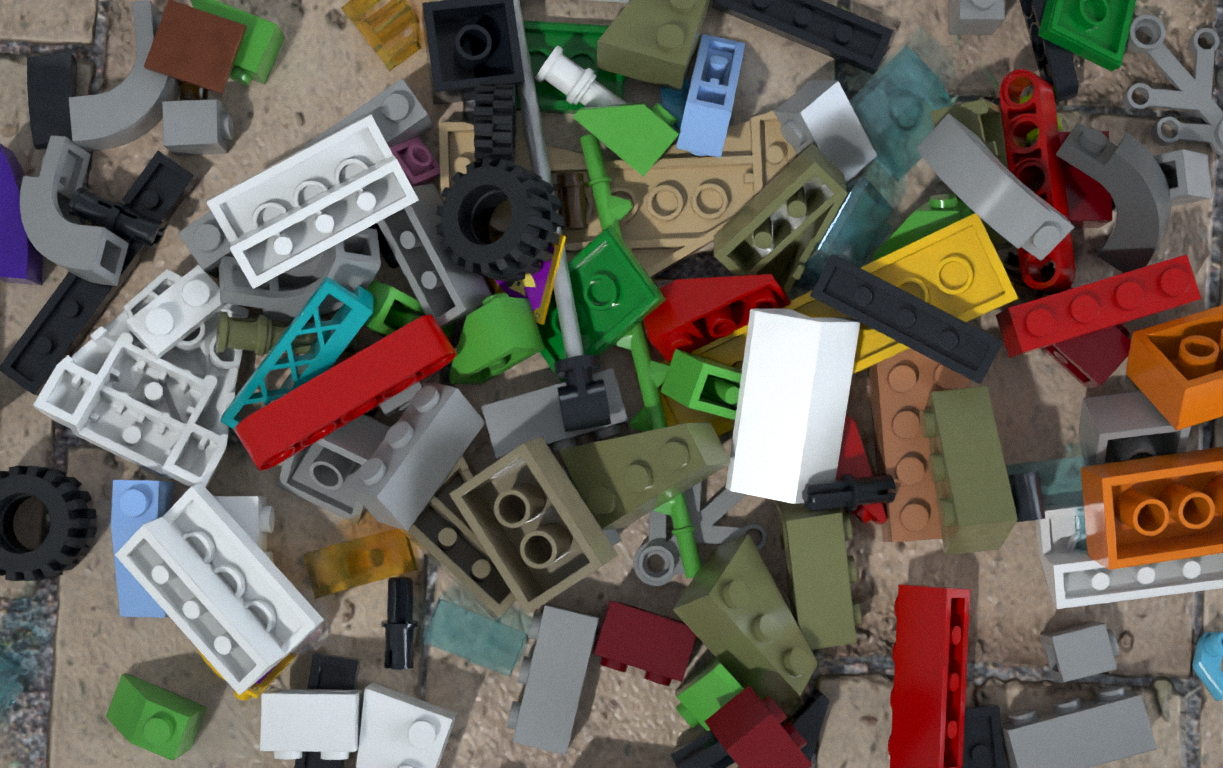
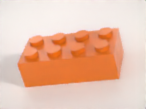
M1223 305L1132 332L1126 374L1176 431L1223 416Z
M1223 446L1080 467L1087 555L1108 570L1223 553Z

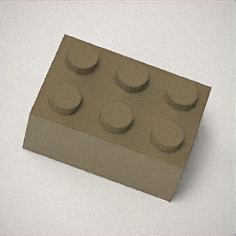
M542 436L522 443L449 494L526 615L618 556V553Z

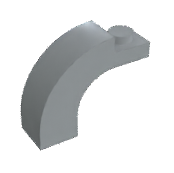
M151 0L132 2L137 52L135 63L127 78L114 89L101 94L69 97L72 142L85 151L116 148L137 140L163 119L162 101H175L182 81L144 68L163 15Z
M949 113L916 148L939 178L971 210L1018 249L1020 247L1024 248L1040 261L1074 228L1067 217L1024 185L992 154L975 133Z
M51 135L46 153L42 159L39 177L23 176L20 190V213L24 230L33 246L48 260L83 280L97 284L117 286L129 243L104 227L82 225L79 217L69 214L70 201L76 190L83 185L91 154L67 137Z
M366 228L254 289L235 257L223 256L219 265L220 303L260 308L261 315L271 318L272 321H292L326 276L350 292H353L358 285L367 289L381 266L377 229ZM328 294L319 306L320 315L337 310L344 303Z

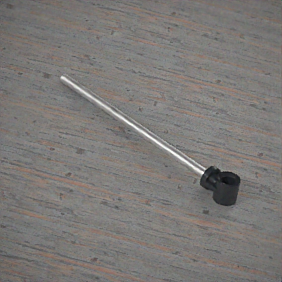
M513 0L525 83L517 86L532 172L541 176L542 180L549 182L553 187L520 0ZM557 227L556 233L562 235L561 227ZM564 247L554 278L553 289L566 358L555 362L554 370L556 377L565 378L566 386L557 387L564 429L565 432L609 425L611 424L604 380H593L592 373L600 370L599 357L597 355H584Z

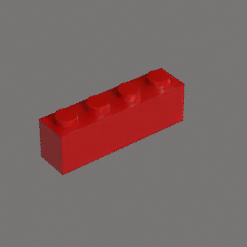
M1186 254L1009 307L995 316L1008 356L1012 358L1181 307L1202 298Z
M898 584V596L894 605L897 617L896 642L892 649V658L895 664L894 687L890 694V705L892 708V730L888 740L890 768H962L970 589Z

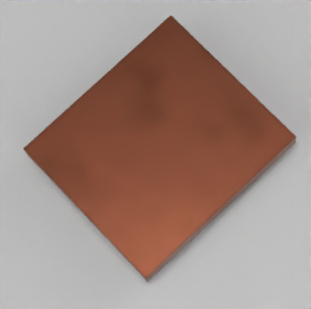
M168 0L144 68L223 95L247 27L244 24Z

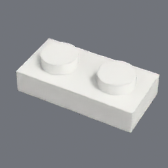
M197 265L128 319L126 324L158 360L226 306L227 303H220V288Z

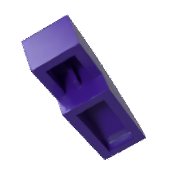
M0 144V280L7 283L42 286L43 255L29 240L21 220L20 190L25 173L14 152Z

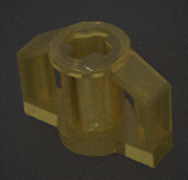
M350 0L341 7L342 11L389 72L421 49L420 20L407 0H389L390 2L364 21L359 16L381 0ZM412 25L411 34L388 51L383 48L386 43Z

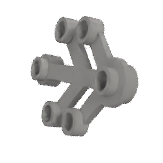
M1149 14L1137 17L1130 25L1127 46L1135 53L1146 54L1178 91L1153 89L1144 83H1136L1124 92L1122 97L1124 107L1133 113H1139L1147 107L1196 111L1207 124L1180 123L1175 117L1167 116L1153 125L1151 130L1153 140L1161 146L1171 145L1175 141L1209 143L1212 150L1223 157V111L1212 100L1214 53L1220 43L1217 32L1211 28H1202L1190 37L1188 48L1191 54L1195 56L1192 77L1162 43L1166 34L1163 22L1158 17ZM1136 31L1144 32L1148 37V43L1143 44L1139 42L1136 38ZM1202 36L1208 39L1210 43L1209 49L1200 47L1198 37ZM1223 67L1217 74V81L1221 88H1223ZM1133 91L1140 92L1143 95V104H1136L1132 100ZM1163 124L1172 128V138H1167L1161 133V126Z
M702 481L684 491L691 523L696 527L693 530L696 543L726 544L744 536L747 530L755 528L761 534V540L755 547L757 550L764 547L767 541V533L758 524H747L743 528L712 526L747 494L725 489L700 511ZM651 511L648 542L642 545L635 553L633 567L637 577L642 582L651 586H661L670 582L676 574H685L681 556H678L680 551L676 534L666 542V514ZM654 554H658L664 559V567L659 572H652L647 567L648 558ZM700 558L702 565L706 560L704 558Z

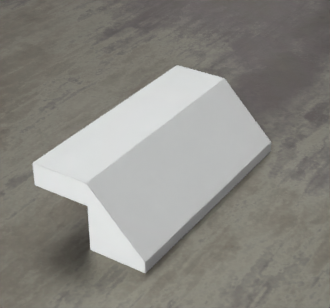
M368 114L206 200V203L230 242L229 248L254 289L415 203L419 199L398 160L393 156L371 114Z
M750 309L730 452L731 463L728 466L726 489L732 492L799 504L804 503L802 491L807 483L836 480L860 328L859 321L851 318H811L791 309Z
M202 483L191 486L163 517L143 524L115 554L238 695L244 693L289 655L324 621L319 613Z
M1083 501L1044 506L1046 518L1035 520L1039 556L1056 609L1223 588V553L1108 570L1087 555Z

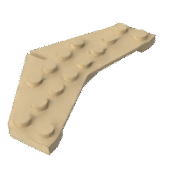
M774 111L751 117L749 121L728 127L721 158L709 155L697 156L689 151L677 149V144L666 149L644 177L624 160L603 159L607 176H610L612 180L609 183L612 196L631 200L633 204V209L619 222L623 241L651 279L714 242V235L797 158V153L793 146L784 139L781 133V124ZM464 122L439 123L441 194L445 187L452 188L454 182L451 178L457 172L466 174V165L475 161L474 125ZM515 137L514 164L532 171L527 140ZM546 145L553 184L557 183V175L565 173H583L584 182L590 181L584 154ZM592 187L585 189L588 229L562 231V235L566 236L564 247L567 263L602 233ZM554 190L555 196L558 197V191ZM509 199L500 203L490 217L489 228L500 234L507 231L511 222L512 207Z

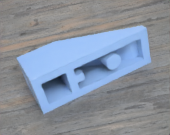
M702 34L683 114L677 149L689 151L697 156L709 155L721 158L732 113L745 43Z
M113 480L111 533L120 617H168L167 613L120 562L115 554L143 524L163 517L173 506L174 482Z

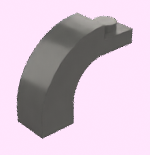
M1078 122L1056 155L1103 185L1112 196L1117 209V224L1107 237L1097 257L1122 273L1146 267L1164 236L1170 218L1171 201L1165 175L1154 156L1130 134L1126 133L1118 146L1108 141L1101 131L1091 127L1087 128Z

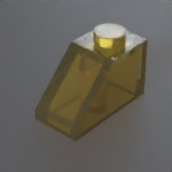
M398 528L337 543L303 554L315 599L418 570L410 539Z

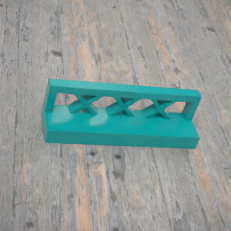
M326 276L223 412L220 422L235 430L237 424L243 420L237 414L244 405L264 402L266 406L329 370L373 313V294L360 285L353 292H350ZM328 294L344 303L332 320L321 321L319 306ZM313 315L315 323L306 324ZM317 332L318 338L306 354L295 356L292 341L297 335ZM285 350H287L288 357L279 359L285 352ZM290 367L291 373L281 387L277 390L269 391L266 381V375L269 371ZM260 385L262 392L254 393V391Z

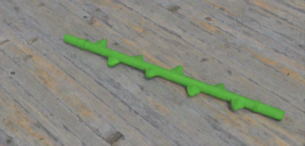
M593 134L580 137V142L590 179L588 184L589 187H592L602 232L606 228H614L622 238L619 222L633 209L632 201L612 196L609 185L612 180L610 176H607L599 139ZM641 321L614 345L629 349L632 352L644 407L630 422L632 428L646 432L668 427L659 387L664 383L670 365L652 360L643 321ZM683 492L653 511L671 516L674 526L672 534H676L686 579L695 577L702 564L693 531L696 527L691 523Z

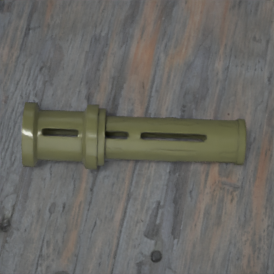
M220 311L216 333V352L224 353L226 349L254 351L256 356H264V354L269 353V350L273 348L289 325L272 323L271 318H267L265 315H259L257 319L229 317L227 312ZM317 332L297 335L292 341L294 352L306 353L318 338ZM358 332L341 353L340 357L350 358L356 354L354 349H357Z

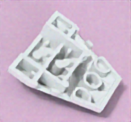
M166 269L123 307L124 311L105 328L101 326L91 334V340L73 356L67 355L56 365L33 406L52 420L70 428L78 437L168 480L173 478L188 486L202 483L206 487L226 451L229 426L220 422L223 412L235 398L238 371L243 351L226 349L224 353L216 352L219 312L222 311L227 312L229 317L248 318L249 310L240 305L227 304L157 360L127 327L126 321L182 278V276Z

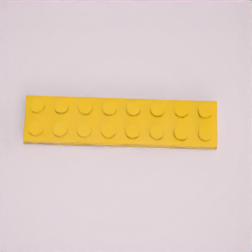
M976 213L861 267L867 272L965 322H969L1019 299L981 218ZM812 291L791 300V304L781 308L791 309L811 318H851L811 297ZM860 322L852 375L910 348ZM748 325L734 331L729 336L719 338L693 351L692 354L710 358L742 370ZM667 360L661 362L670 365V363ZM663 384L659 387L668 427L683 423L711 422L717 436L734 429L735 420L688 408L661 393Z

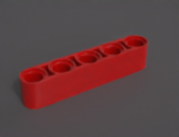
M1016 69L1003 79L999 92L1008 170L1030 190L1033 177L1043 172L1045 176L1044 183L1034 193L1069 220L1062 159L1056 155L1061 146L1052 86L1031 71ZM1033 85L1034 92L1032 97L1027 102L1021 103L1020 95L1027 86ZM1038 128L1039 138L1033 146L1026 148L1025 139L1028 133ZM1071 232L1042 261L1024 248L1020 247L1018 249L1021 276L1028 286L1050 294L1066 291L1072 286L1076 269ZM1053 260L1056 266L1055 274L1049 281L1044 283L1041 277V270L1047 262Z
M432 314L424 315L252 413L238 423L234 431L259 471L270 469L442 369L457 356V352Z

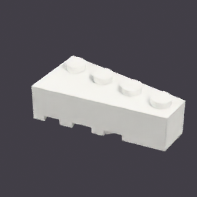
M371 683L365 687L356 768H438L457 713L376 683Z

